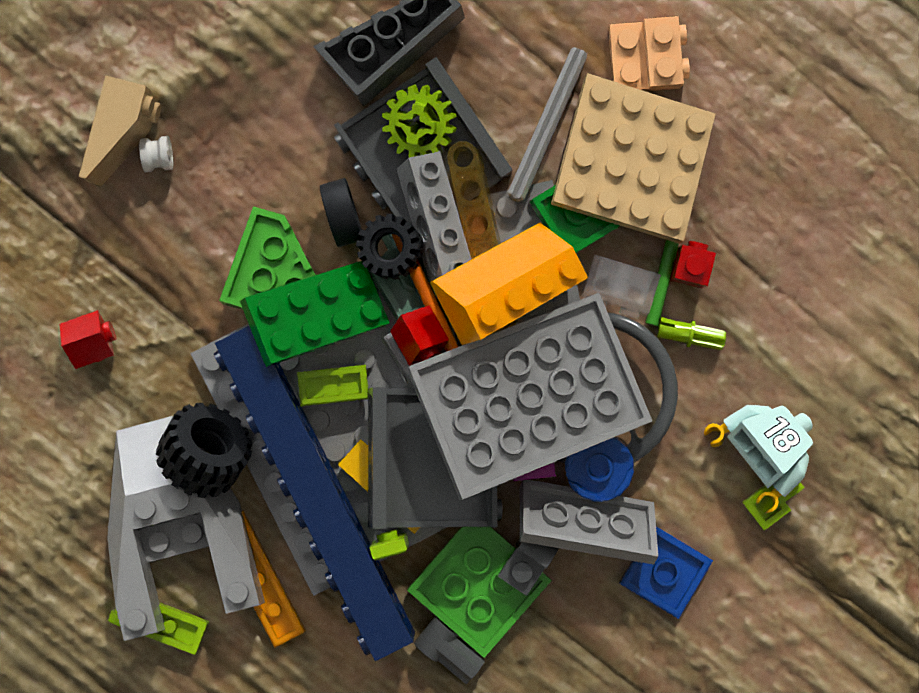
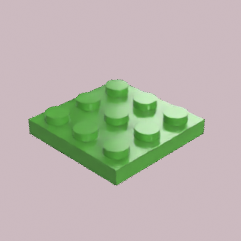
M461 527L407 588V591L485 658L552 580L542 572L528 595H524L498 577V573L515 550V547L492 527Z

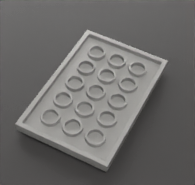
M600 293L406 368L459 500L466 499L652 422Z

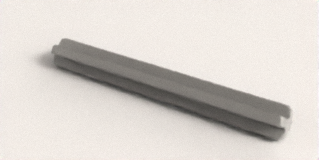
M573 47L570 50L508 190L507 196L516 202L522 203L526 198L587 59V53L579 48Z

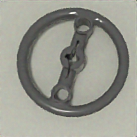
M608 313L614 329L629 334L649 351L657 364L662 380L663 398L660 412L654 425L643 438L637 436L635 429L630 430L631 441L627 446L634 458V462L647 455L668 431L676 411L678 382L675 368L668 352L651 331L635 320L619 314ZM567 457L562 458L558 461L565 463Z

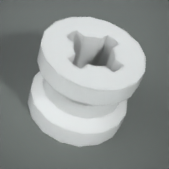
M161 136L159 140L151 141L148 138L140 139L139 151L144 172H152L155 168L160 167L164 170L173 169V151L169 136Z

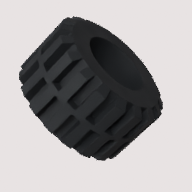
M196 403L194 407L189 404L184 406L181 411L178 410L168 424L156 448V455L159 456L156 462L158 467L164 468L162 475L165 479L170 478L173 481L171 485L176 489L181 487L185 490L184 493L188 495L197 493L200 498H206L208 494L212 498L217 497L221 492L226 493L230 490L252 454L250 450L252 440L247 438L249 432L246 427H241L240 423L242 421L238 417L233 418L229 415L230 411L217 409V405L209 404L208 407L203 403ZM199 447L207 450L209 453L201 450Z

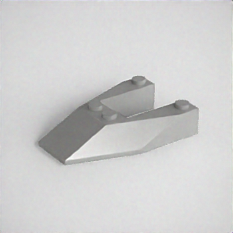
M173 416L116 431L107 541L115 606L124 641L165 630L164 619L160 611V603L150 562L209 547L225 613L228 614L265 603L243 519L241 504L231 488L226 493L221 492L219 496L213 498L210 494L206 498L198 497L197 493L188 495L184 493L185 490L179 487L176 489L172 486L173 481L170 478L165 479L162 475L164 468H160L157 465L156 460L159 456L156 455V448Z

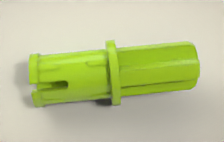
M665 317L660 319L659 332L657 333V338L659 339L663 338L686 343V347H690L693 344L722 350L725 345L726 332L724 330L695 325L693 320L691 323Z

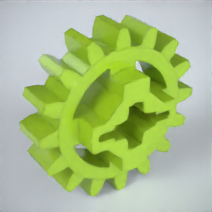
M416 85L408 87V94L403 89L396 92L399 101L395 99L387 101L386 104L392 110L382 113V117L389 120V124L384 126L382 131L391 132L392 134L387 141L388 144L395 142L399 144L396 153L401 154L408 150L410 158L417 156L419 152L420 155L431 153L430 150L432 153L443 152L441 145L448 146L451 144L452 141L447 134L456 132L457 128L450 125L449 121L457 116L456 113L447 112V108L452 103L450 100L443 103L440 101L442 91L438 90L431 95L429 85L422 86L420 92ZM415 100L411 111H401L406 103ZM432 106L438 113L439 118H437V116L433 112ZM420 116V122L425 123L427 126L419 129V123L414 122L412 119ZM400 127L402 128V130H403L404 133L406 134L407 138H406V137L403 135V133L401 132ZM427 134H437L431 143L423 145Z

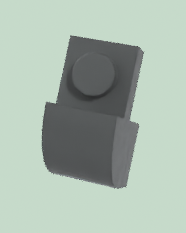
M519 538L516 542L517 547L498 573V577L527 596L544 569H547L559 548L520 542Z

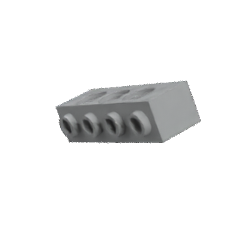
M440 151L410 157L396 169L412 225L419 232V238L423 242V248H420V252L423 253L422 260L429 284L436 278L471 260Z

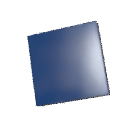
M656 526L658 558L655 564L631 561L619 584L679 619L713 560Z

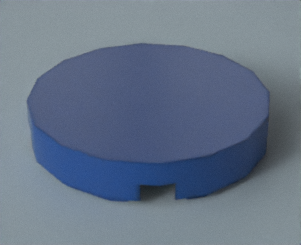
M616 436L567 456L565 461L566 476L571 488L581 497L594 502L607 501L620 496L629 487L634 474V458L628 446Z

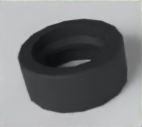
M343 178L320 185L324 209L337 247L356 243L357 240L361 241V236L358 235L361 225L347 180Z

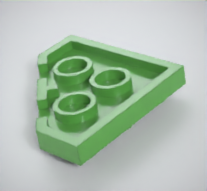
M253 206L219 300L223 305L243 310L240 301L245 297L315 276L285 215Z

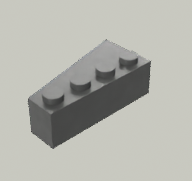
M401 0L397 6L385 12L382 10L372 15L370 20L354 28L351 26L340 32V35L326 43L323 41L313 47L321 60L364 107L465 19L462 5L457 0Z

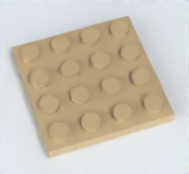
M587 73L583 80L551 205L681 244L685 239L715 113Z

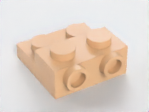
M679 16L644 19L643 22L609 24L612 81L642 91L681 89L684 85V79H689L688 58H682L681 45L687 44V30L685 24L679 25Z

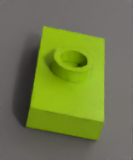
M366 365L297 372L300 406L368 399Z
M391 530L376 535L377 540H374L369 547L372 559L376 561L405 553L409 546V540L406 532L397 534V530Z

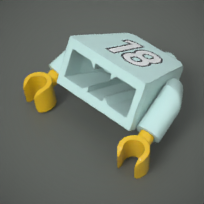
M746 405L723 419L724 423L722 425L709 424L704 430V436L712 431L719 432L721 434L720 437L710 443L711 447H719L724 442L725 434L731 432L727 438L767 488L772 485L774 486L771 492H764L756 499V504H758L764 496L770 497L773 500V506L766 513H771L778 507V499L782 495L786 497L805 477L810 459L806 451L813 445V441L807 433L812 430L813 424L806 414L800 413L794 417L784 406L771 409L769 406Z

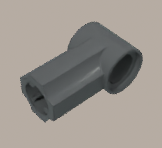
M437 616L433 618L414 641L415 646L434 662L439 661L465 684L473 679L485 662L478 653L460 640L458 635Z

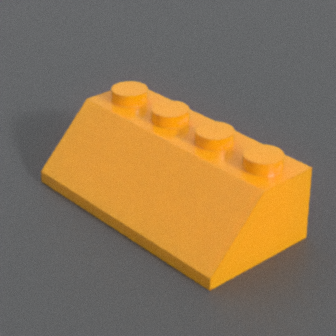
M540 222L436 278L430 284L461 345L485 338L586 280L588 276L574 248Z

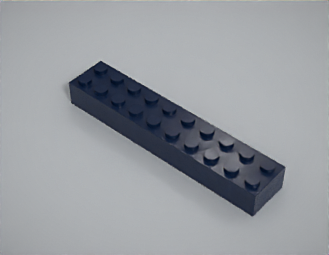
M250 326L215 342L218 351L214 352L215 359L223 372L227 370L234 381L229 384L231 391L238 403H245L250 413L245 417L254 434H261L266 444L261 447L262 452L270 466L276 464L282 476L277 479L278 484L286 498L292 496L297 506L293 513L302 529L308 528L312 536V541L309 544L318 561L324 559L328 567V572L325 573L326 579L333 592L340 591L344 599V604L341 605L342 611L350 624L356 623L360 634L357 636V640L366 656L371 654L376 662L413 643L415 630L380 561L372 559L369 548L371 543L302 406H300V402L280 363L268 367L265 366Z

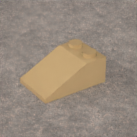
M105 75L79 174L80 178L95 186L102 187L138 146L140 139L145 138L151 131L152 123L158 122L161 113V103H158L159 98L147 86Z

